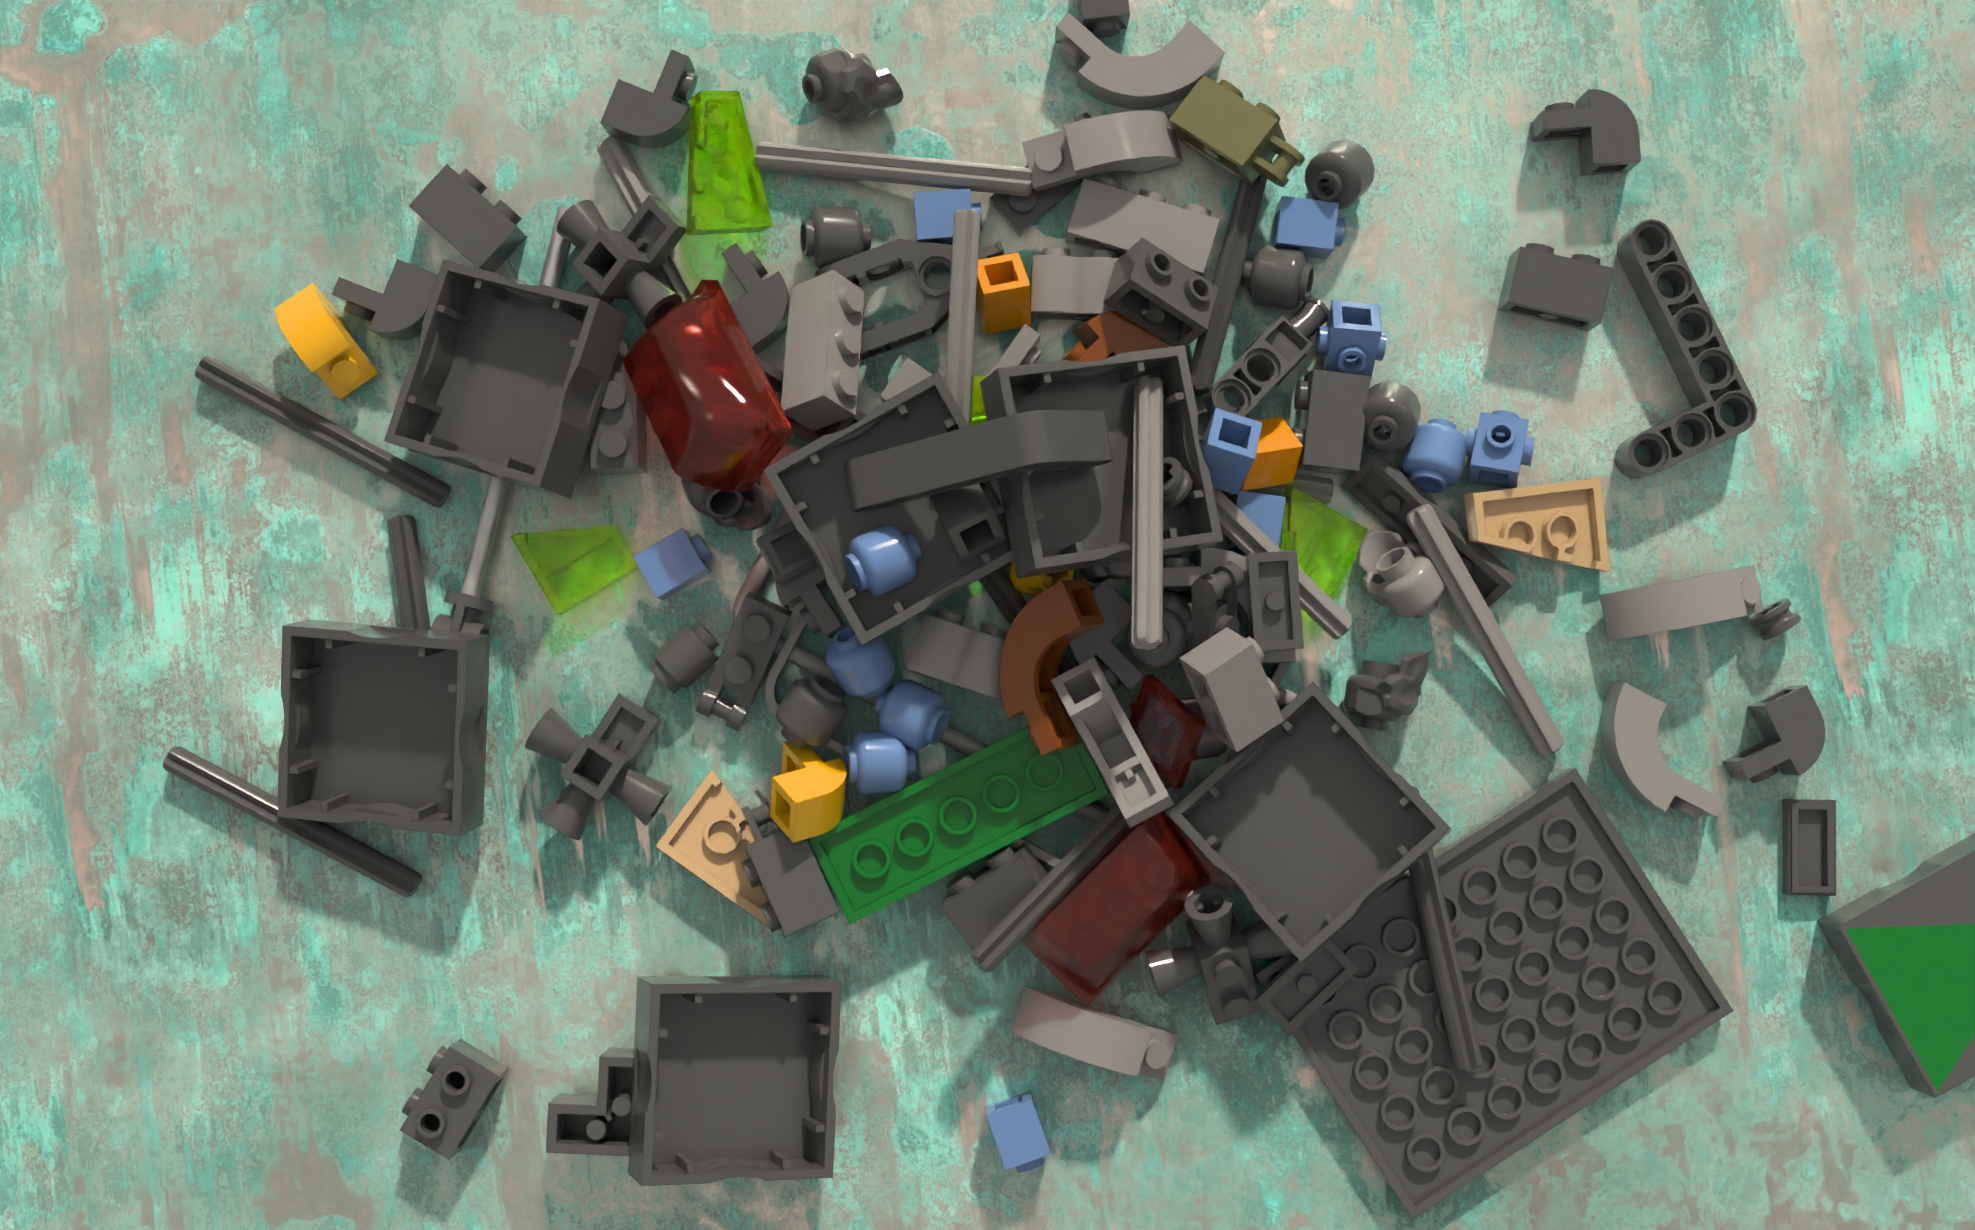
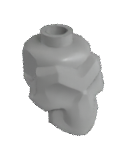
M1389 531L1372 532L1362 538L1358 546L1357 563L1366 572L1365 576L1361 579L1364 592L1370 594L1379 605L1388 606L1398 617L1414 616L1415 618H1422L1432 613L1438 606V599L1443 593L1444 583L1432 561L1425 555L1420 544L1410 541L1404 543L1399 533Z

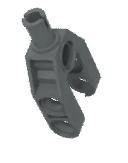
M897 239L826 265L814 273L815 277L835 270L858 287H862L909 269L915 271L917 284L925 298V304L918 307V313L884 324L883 320L874 323L875 328L862 332L860 361L931 336L949 319L950 283L943 289L935 290L928 287L925 282L929 273L936 269H943L951 274L952 245ZM998 241L994 245L980 249L978 260L1004 255L1001 242Z
M1310 297L1289 320L1282 315L1275 323L1272 322L1197 405L1198 418L1205 417L1211 419L1215 408L1246 417L1275 385H1279L1307 356L1306 352L1314 345L1309 339L1316 333L1318 326H1322L1328 320L1329 310L1326 305L1319 299ZM1224 391L1231 392L1238 398L1240 408L1232 407L1226 402ZM1198 434L1200 443L1202 436Z

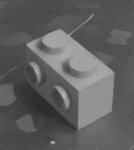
M1226 627L1179 658L1212 734L1235 752L1240 751L1284 721L1277 701L1280 700L1279 691L1271 679L1266 676L1262 667V663L1265 662V656L1259 645L1251 637L1244 638Z

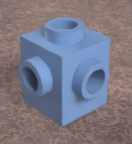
M1332 300L1326 326H1318L1315 354L1322 355L1323 370L1365 375L1370 376L1371 379L1375 360L1382 361L1386 350V332H1382L1379 305Z
M1504 410L1480 413L1478 428L1468 427L1465 440L1466 456L1472 457L1468 482L1502 488L1517 487L1520 466H1531L1536 439L1526 436L1528 419L1519 418L1517 414Z

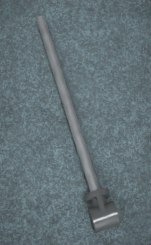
M558 207L539 285L558 288L569 241L558 234L557 224L561 216L569 208ZM490 476L461 593L446 590L444 602L453 604L451 614H439L435 618L431 630L490 635L489 626L480 623L479 618L481 611L491 613L494 601L480 598L509 480Z

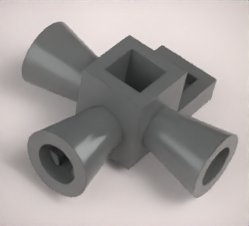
M648 195L621 232L608 228L593 201H580L565 211L557 224V232L582 250L572 265L587 280L574 293L601 299L612 305L615 298L629 300L644 327L649 331L662 328L677 315L682 306V297L654 278L653 275L689 228L659 197Z
M618 694L593 734H585L582 738L553 708H550L532 730L526 741L525 748L566 764L559 775L570 783L539 814V817L564 835L580 840L596 799L604 801L614 795L645 826L648 825L666 800L672 785L631 770L630 767L661 719L623 694Z
M1207 885L1197 888L1188 895L1184 905L1185 911L1190 918L1185 920L1191 946L1145 951L1158 996L1161 997L1202 975L1216 1025L1262 1011L1261 1006L1253 999L1258 993L1250 960L1293 956L1294 954L1263 919L1240 931L1233 913V897L1226 888L1218 885Z

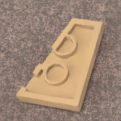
M1601 478L1464 494L1469 542L1598 572H1610Z
M711 769L655 847L769 928L760 907L768 902L761 885L754 888L751 887L741 865V861L748 858L745 851L746 846L755 843L740 806L730 795L713 769Z

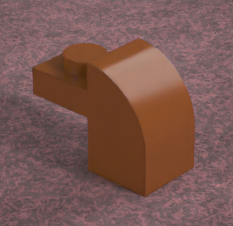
M1117 311L1101 313L1077 327L1072 333L1080 341L1070 348L1060 360L1091 362L1107 359L1119 353L1167 348L1170 346Z

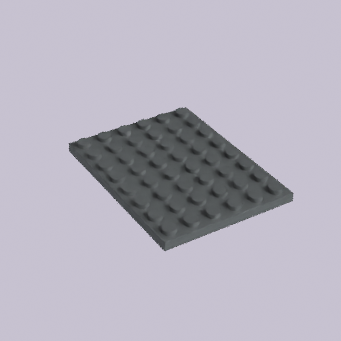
M1569 768L1435 855L1483 1064L1480 1068L1471 1071H1459L1455 1067L1410 872L1397 879L1331 939L1359 970L1292 1033L1412 1220L1733 1012L1730 1004L1576 768ZM1296 956L1277 957L1253 972L1262 988L1264 989Z

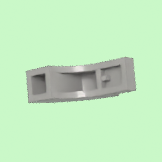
M1153 110L1106 114L1064 125V130L1022 142L1028 168L1032 171L1033 188L1036 191H1041L1088 176L1113 171H1133L1139 175L1183 162L1177 135L1169 121L1171 115Z
M1754 565L1599 595L1609 642L1764 612L1761 589L1757 581Z
M1093 657L1052 679L1051 681L1097 764L1129 827L1131 828L1174 805L1096 659Z
M1611 682L1602 706L1601 738L1609 766L1621 785L1631 796L1651 810L1666 812L1672 800H1674L1671 808L1691 819L1698 821L1700 815L1718 818L1726 800L1678 775L1669 767L1661 754L1658 744V726L1667 704L1626 682Z
M1024 986L1010 1032L1037 1045L1101 1068L1135 1077L1141 1074L1163 1080L1165 1079L1179 1035L1168 1028L1112 1015L1081 1004L1062 994Z

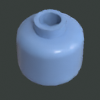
M1431 419L1428 423L1418 425L1411 442L1405 446L1401 463L1403 473L1422 491L1439 493L1445 491L1447 487L1453 486L1460 481L1466 460V438L1464 434L1456 430L1455 424L1444 419Z
M884 524L853 538L849 545V554L844 556V564L850 580L859 592L866 590L872 596L881 597L913 582L917 575L916 561L920 560L922 556L919 545L910 532L903 534L896 526Z
M847 626L836 633L827 649L825 657L826 663L840 688L850 696L871 698L881 694L889 687L892 677L896 672V659L882 634L862 645L851 626Z
M908 679L900 681L892 690L887 688L882 692L875 706V714L880 716V731L901 739L906 747L913 750L923 749L928 744H937L942 738L950 718V711L945 708V700L941 693Z
M881 731L859 732L852 738L851 744L845 745L843 748L842 760L847 771L846 783H853L854 788L860 794L898 792L904 787L907 775L915 773L916 758L914 750L906 747L901 739Z

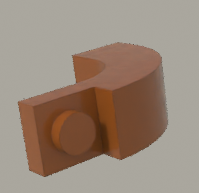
M1086 578L1063 580L1037 594L1018 613L1008 630L1003 644L999 666V683L1006 715L1008 718L1025 715L1028 722L1029 736L1033 743L1038 746L1041 756L1065 751L1081 743L1074 724L1051 680L1058 677L1062 656L1071 642L1080 635L1105 623Z

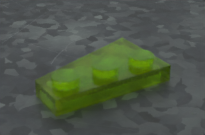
M700 91L691 97L686 236L763 232L772 227L773 224L759 168L755 164V152L739 91Z

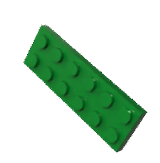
M1074 725L1081 741L1080 744L1065 751L1041 756L1038 746L1031 740L1027 726L842 819L832 830L808 838L807 840L849 924L1108 795L1109 792L1076 726Z

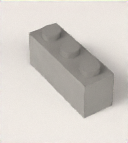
M1095 176L1094 180L1083 178L1067 229L1065 242L1090 250L1116 251L1117 258H1120L1143 237L1200 276H1203L1220 221L1218 218L1211 217L1209 209L1189 203L1184 204L1183 208L1165 203V196L1149 190H1140L1138 194L1120 189L1121 184L1103 176Z
M835 270L791 287L780 412L811 431L856 416L865 291Z

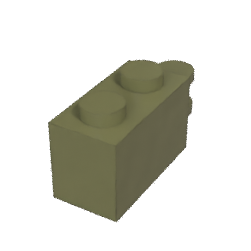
M1203 74L1169 118L1178 139L1251 186L1259 175H1262L1276 185L1285 187L1289 181L1287 178L1289 172L1295 165L1300 167L1305 158L1296 148L1286 143L1279 124L1281 120L1279 115L1264 103L1258 102L1254 106L1244 100L1241 91L1230 82L1221 80L1218 84ZM1277 154V158L1274 160L1272 164H1270L1269 162Z

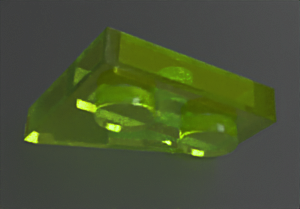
M1287 487L1284 497H1286L1285 502L1288 503L1287 531H1282V551L1297 550L1298 566L1328 596L1334 599L1368 529L1300 490Z
M615 525L535 533L521 532L510 536L555 613L560 616L639 569L633 559L635 555L619 528Z

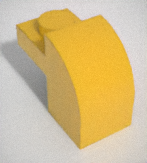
M314 282L274 308L277 322L294 351L312 373L315 371L339 400L379 374L375 364L347 332L343 317Z
M788 741L783 742L781 775L772 777L770 817L793 843L824 834L836 827L841 821L844 812L847 773L843 760L837 758L823 762L820 755L814 753L808 745L805 748H799Z

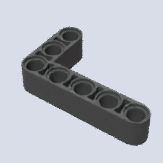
M1653 219L1640 222L1624 234L1618 242L1617 254L1690 403L1691 409L1620 443L1615 454L1616 466L1622 474L1634 479L1658 473L1745 432L1754 424L1757 416L1755 401L1671 230L1663 222ZM1638 235L1650 240L1653 246L1652 255H1645L1638 249L1636 243ZM1659 277L1667 279L1672 284L1674 290L1672 298L1665 297L1658 290L1657 281ZM1680 319L1686 320L1692 325L1694 330L1692 341L1683 338L1679 333L1678 323ZM1701 362L1708 363L1714 369L1715 378L1713 383L1704 381L1700 376L1699 366ZM1722 404H1726L1733 409L1735 413V423L1733 426L1727 425L1721 419L1720 409ZM1680 424L1688 426L1693 433V442L1690 447L1682 444L1678 439L1677 430ZM1637 444L1646 446L1650 451L1651 462L1648 467L1640 465L1635 459L1634 451Z
M1034 410L1008 415L844 461L843 465L852 512H861L885 508L1026 471L1072 470L1099 466L1112 462L1113 457L1103 410Z

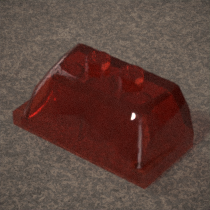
M701 280L688 301L670 309L634 343L622 359L623 365L633 384L634 391L645 409L652 429L656 433L672 469L678 476L702 487L728 492H748L764 472L763 469L767 468L794 433L718 280Z
M1161 811L1131 827L1021 942L1087 1007L1185 909V900L1198 888L1210 885L1223 871L1214 866L1186 833L1164 811Z

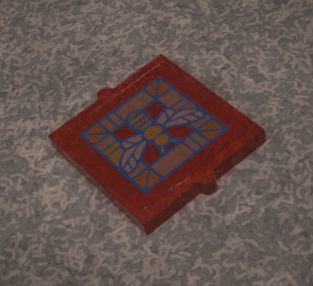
M1153 674L1145 675L1137 700L1131 704L1132 714L1129 722L1155 770L1174 789L1182 788L1192 761L1198 759L1196 750L1206 723Z

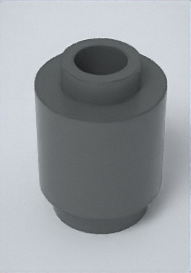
M686 624L654 654L656 659L648 667L675 694L682 686L687 689L718 660L719 656L715 649L720 643L702 624L696 629Z

